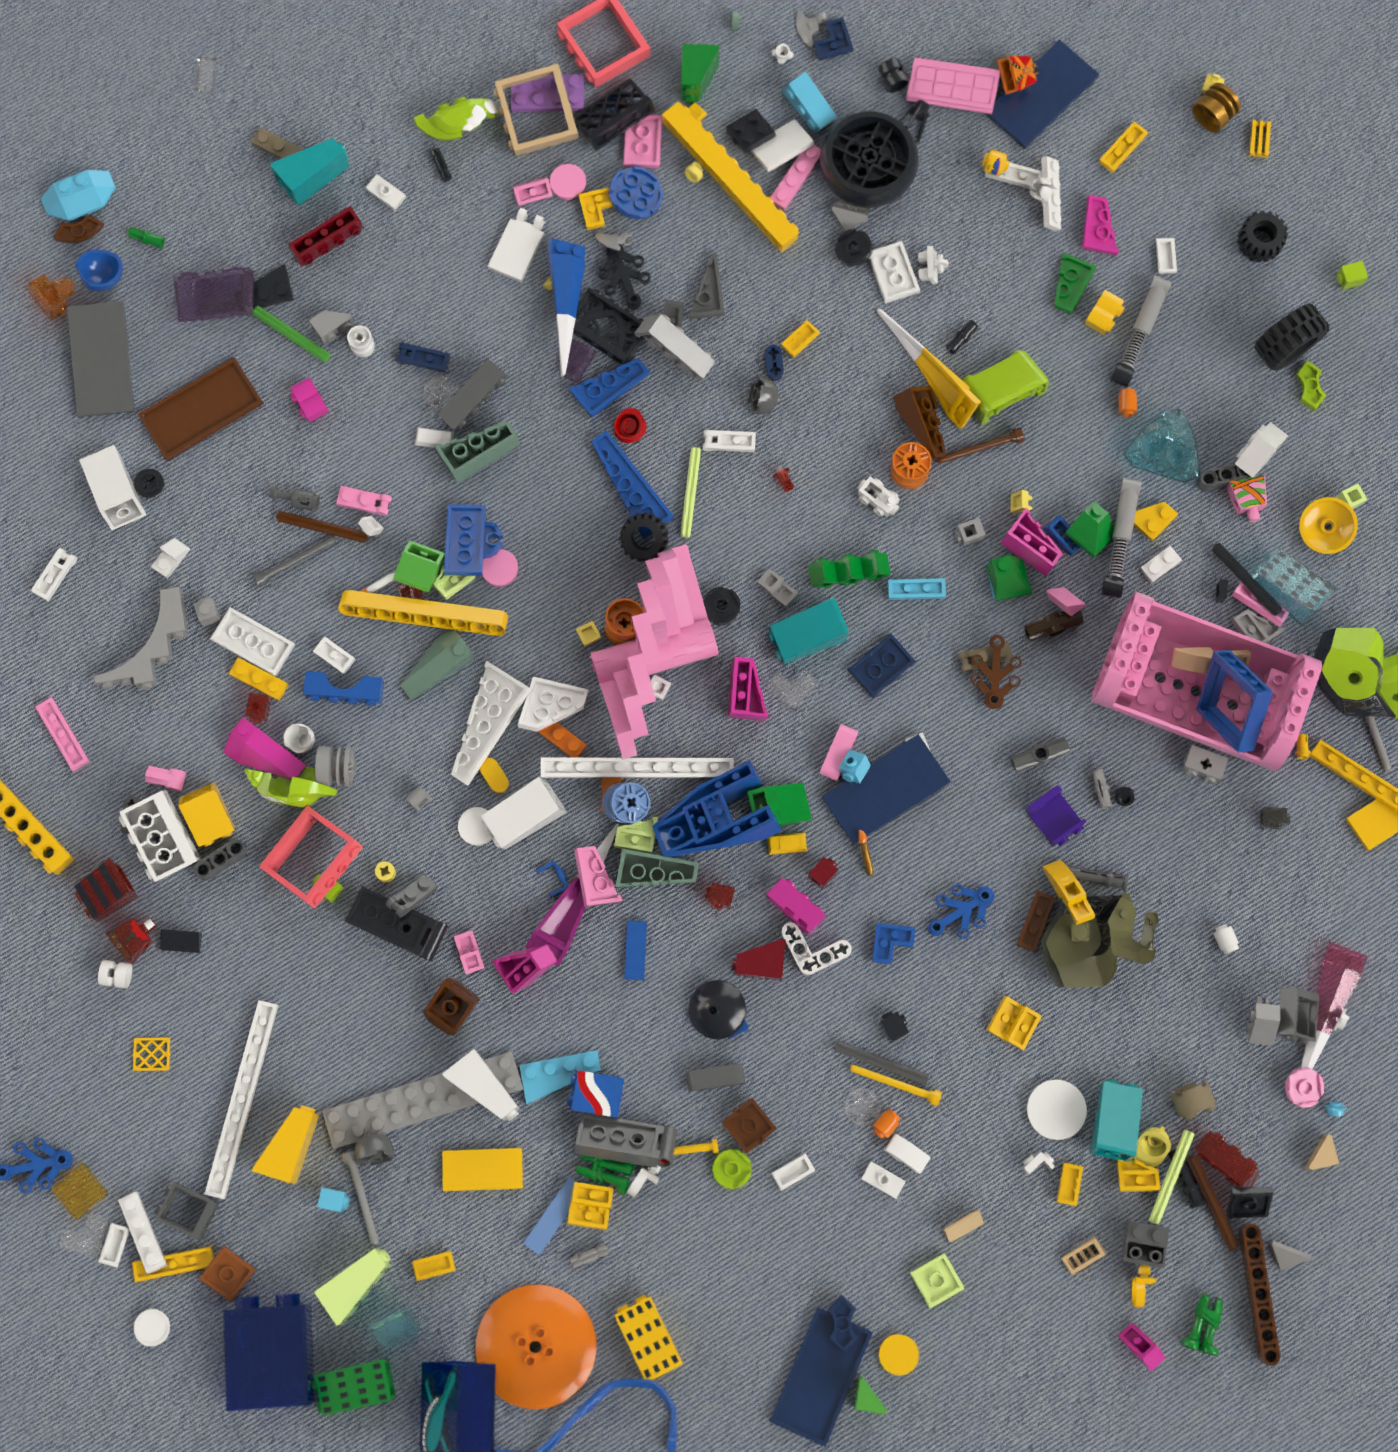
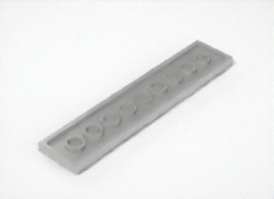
M512 1051L484 1060L509 1094L524 1090ZM441 1073L322 1112L332 1148L337 1149L356 1143L370 1131L385 1134L480 1103L446 1079Z

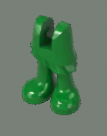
M579 1155V1158L587 1162H593L591 1169L576 1165L575 1172L592 1179L594 1182L598 1181L600 1184L603 1181L611 1183L617 1187L620 1195H626L630 1179L605 1172L603 1168L631 1177L635 1164Z
M1203 1293L1194 1309L1196 1310L1194 1313L1196 1317L1189 1337L1182 1339L1181 1345L1192 1350L1199 1349V1352L1218 1357L1219 1350L1213 1345L1215 1329L1220 1330L1219 1324H1221L1223 1299L1216 1297L1212 1310L1207 1309L1209 1294ZM1205 1322L1207 1323L1202 1343L1199 1348V1338L1203 1324Z

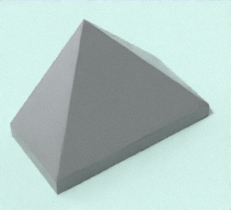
M835 200L832 207L833 213L845 231L866 220L870 213L868 208L854 206Z
M1275 1241L1268 1242V1246L1280 1271L1311 1259L1312 1255Z

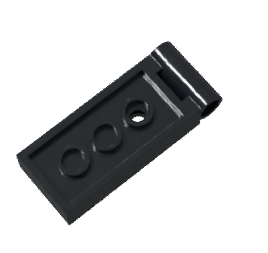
M362 886L345 922L432 962L449 926L413 909L400 918L394 909H389L386 906L389 898ZM406 926H410L409 932H404Z

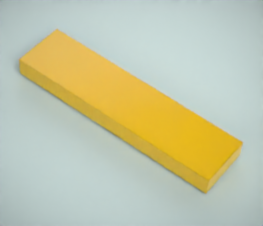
M213 1247L165 1255L164 1258L167 1266L150 1274L146 1273L142 1260L132 1262L134 1281L140 1282L205 1269L214 1258Z

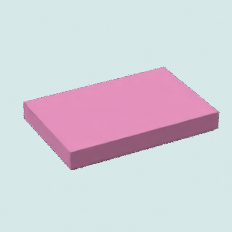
M648 115L625 131L623 167L637 166L660 169L662 115Z

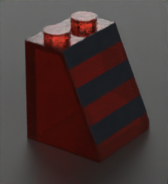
M112 859L102 863L74 886L77 891L75 896L80 903L83 902L86 909L84 910L87 916L96 921H100L138 897L120 865Z

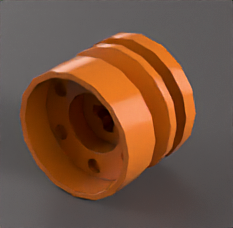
M908 442L896 449L890 466L891 479L896 485L903 489L911 490L925 483L932 462L926 447L919 443Z
M622 598L609 605L606 610L604 632L611 643L618 645L636 640L632 616L644 613L643 608L638 602Z

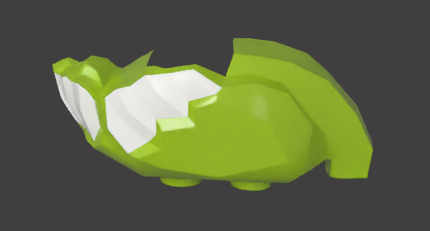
M463 96L455 99L452 105L444 103L437 106L438 110L428 118L423 113L413 117L415 126L424 134L443 142L462 138V131L470 132L479 127L485 118L493 119L496 115H500L499 105L491 99H466Z
M307 766L298 778L292 777V780L279 776L277 779L271 778L272 773L245 769L248 780L252 786L257 788L259 794L269 802L305 808L307 805L309 807L312 806L321 797L336 796L338 792L334 788L315 782V768Z

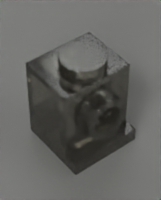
M1263 807L1260 810V830H1264L1268 826H1270V829H1281L1282 826L1290 824V814L1287 813V808Z

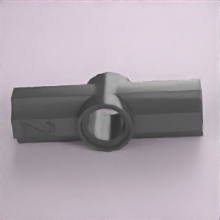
M1065 737L1045 744H1039L1032 749L1010 756L1012 767L1015 772H1019L1035 765H1041L1046 761L1070 753L1069 744ZM1042 751L1045 757L1040 759L1036 756L1035 752Z

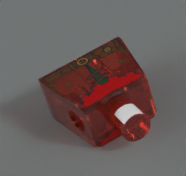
M132 918L105 934L128 963L133 964L153 943V939L148 933L157 926L151 918L142 924L137 919Z

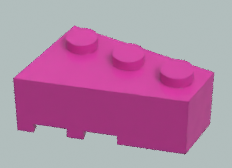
M1026 508L1005 535L1001 544L1044 576H1047L1063 553L1049 535H1045L1040 528L1041 525L1038 521H1034L1029 514L1030 511Z
M548 945L508 953L492 962L511 993L514 994L530 986L552 967L557 960Z

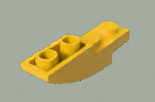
M1058 860L1043 866V870L1058 897L1064 901L1076 925L1094 919L1095 913L1086 899V893L1067 865L1062 860Z

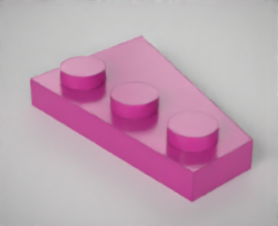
M1089 195L1086 204L1082 249L1117 256L1119 250L1115 244V232L1111 226V214L1107 198Z

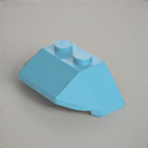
M86 170L53 183L43 194L41 201L47 215L71 221L104 208L116 187L109 171Z

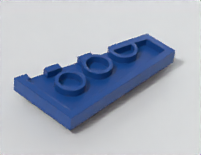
M637 358L618 366L615 370L604 372L594 379H588L583 381L582 384L574 385L568 389L589 416L593 418L650 375V371Z

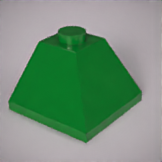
M1094 501L1084 510L1065 534L1094 558L1112 540L1113 526L1109 513Z
M1008 555L994 558L986 565L996 601L1032 594L1025 565L1020 557Z

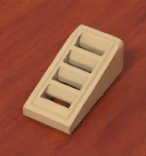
M1095 1235L1062 1256L1061 1259L1071 1275L1105 1256L1106 1251ZM1091 1244H1093L1097 1249V1254H1095L1090 1246ZM1085 1248L1087 1249V1251H1088L1089 1254L1091 1255V1258H1089V1259H1088L1087 1255L1085 1254V1252L1083 1251V1249H1085ZM1078 1252L1085 1262L1081 1263L1076 1255ZM1070 1257H1073L1078 1265L1077 1267L1073 1266L1069 1259Z

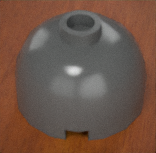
M756 376L754 379H757V381L751 384L748 394V404L751 403V409L748 408V411L754 414H766L779 404L781 395L778 394L777 385L771 379Z
M377 1131L367 1132L366 1136L357 1141L354 1148L355 1163L361 1166H366L365 1162H372V1165L384 1164L392 1161V1157L395 1158L392 1142L385 1135L378 1134Z

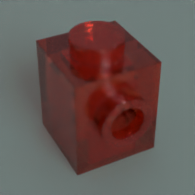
M249 693L245 715L250 719V722L260 724L262 721H268L272 701L268 695Z
M712 882L711 887H707L705 898L708 899V904L713 909H731L735 887Z

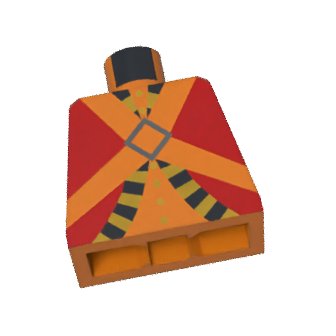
M1008 56L997 60L1006 95L1022 90L1036 82L1039 67L1037 64H1033L1030 56Z

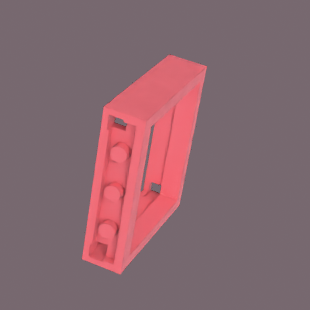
M596 0L557 23L558 30L556 32L559 35V39L561 41L564 40L568 53L574 55L578 68L584 70L586 80L592 82L595 88L651 56L649 45L618 0ZM609 7L637 50L596 73L568 29Z
M307 805L259 868L315 909L323 901L328 891L335 886L339 877L346 872L349 864L358 856L363 846ZM319 821L347 841V843L306 895L276 872L315 822Z

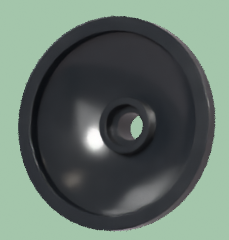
M708 981L699 986L690 999V1020L695 1029L707 1038L725 1039L734 1035L742 1027L746 1018V1002L742 993L736 986L727 981ZM712 1007H715L717 1010L715 1014L711 1012Z

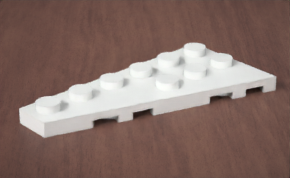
M488 661L485 663V673L480 679V689L478 695L475 696L467 721L466 734H463L462 747L460 752L457 753L451 773L452 776L466 785L470 784L532 690Z

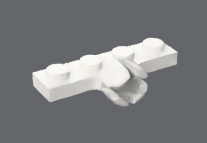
M1046 156L1041 158L1042 177L1032 181L1030 195L1043 204L1044 227L1056 232L1061 230L1059 161Z

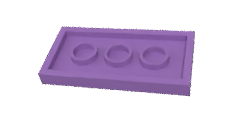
M554 75L512 86L511 111H564ZM562 75L571 110H583L584 75Z

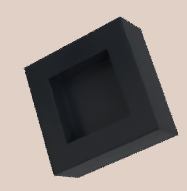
M1220 579L1217 583L1216 603H1223L1227 599L1228 580Z

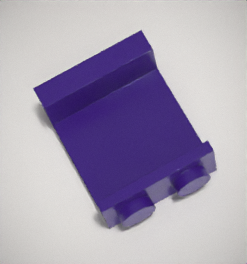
M1059 785L1025 809L1053 847L1057 844L1059 846L1065 844L1069 840L1068 836L1072 833L1074 835L1080 833L1085 829L1083 825L1087 822L1085 819L1081 820L1061 795L1063 790Z

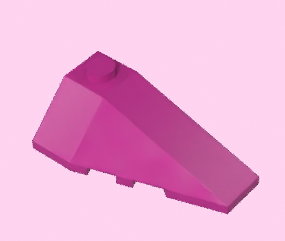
M243 717L231 731L224 749V753L238 764L269 772L292 780V777L298 778L307 767V765Z

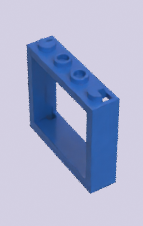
M1231 650L1214 651L1196 711L1237 753L1254 751L1273 691ZM1226 673L1252 697L1242 732L1217 707Z

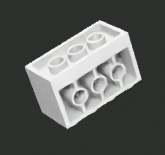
M167 790L160 791L119 812L121 815L118 817L123 827H127L129 831L127 836L131 844H136L139 850L136 852L141 862H145L147 866L145 871L150 880L153 879L154 882L159 881L201 860ZM146 816L151 817V824L145 823ZM155 833L160 835V842L154 840ZM164 850L165 852H169L170 854L168 856V860L167 858H163L162 856L164 854Z

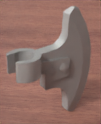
M798 10L796 15L798 33L809 47H813L814 42L812 38L815 33L819 32L818 25L826 24V21H828L826 14L822 12L816 15V17L808 19L804 17L801 10Z
M596 232L595 234L596 239L602 245L614 250H620L619 244H624L625 246L632 244L630 240H626L627 237H632L628 232H623L620 236L615 234L606 235L602 232Z

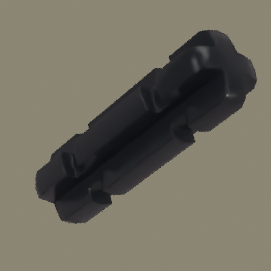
M432 149L431 155L442 181H450L452 177L440 149Z

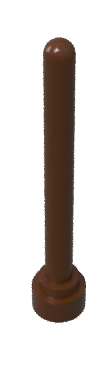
M1018 427L1012 429L1009 435L948 453L943 458H937L936 461L942 464L1011 441L1012 443L1024 442V435L1022 429Z

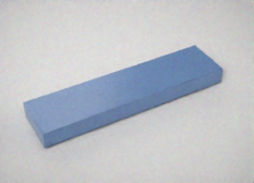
M570 1177L523 1243L538 1255L542 1253L568 1215L574 1182H576Z

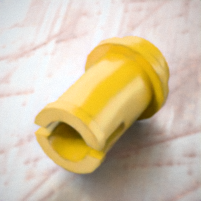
M1299 734L1296 741L1297 751L1295 755L1297 759H1308L1311 754L1308 749V735Z

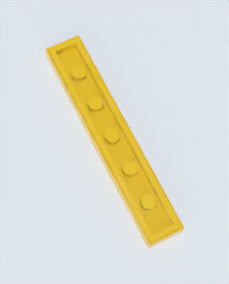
M1321 739L1319 740L1309 757L1398 813V789Z

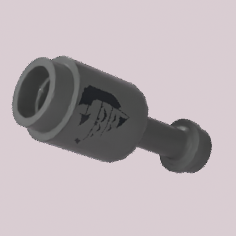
M271 487L269 491V498L276 500V498L290 500L291 505L296 508L312 511L317 510L319 507L320 496L316 495L315 492L295 489L293 493L278 490V487Z

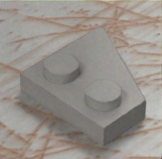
M1249 609L1231 620L1240 634L1264 643L1269 642L1284 631L1280 627L1272 626L1268 623V620L1258 617L1256 613Z

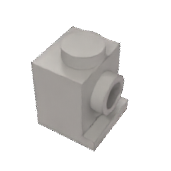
M980 518L959 524L957 532H955L957 542H962L963 546L983 541L986 536ZM970 532L972 536L967 537L965 533Z

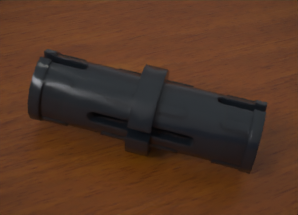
M969 320L961 331H957L954 339L946 346L951 354L955 355L964 343L967 344L971 335L979 328L977 323Z

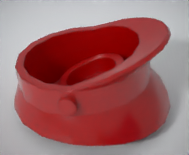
M627 408L615 418L613 431L619 441L634 443L644 436L647 425L638 409Z

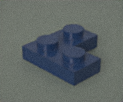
M840 17L826 21V28L830 38L815 41L813 45L818 61L852 53L854 48L844 18Z

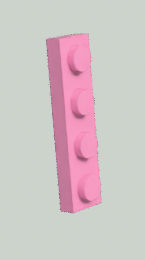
M814 145L800 153L770 197L775 206L784 211L820 160V148Z

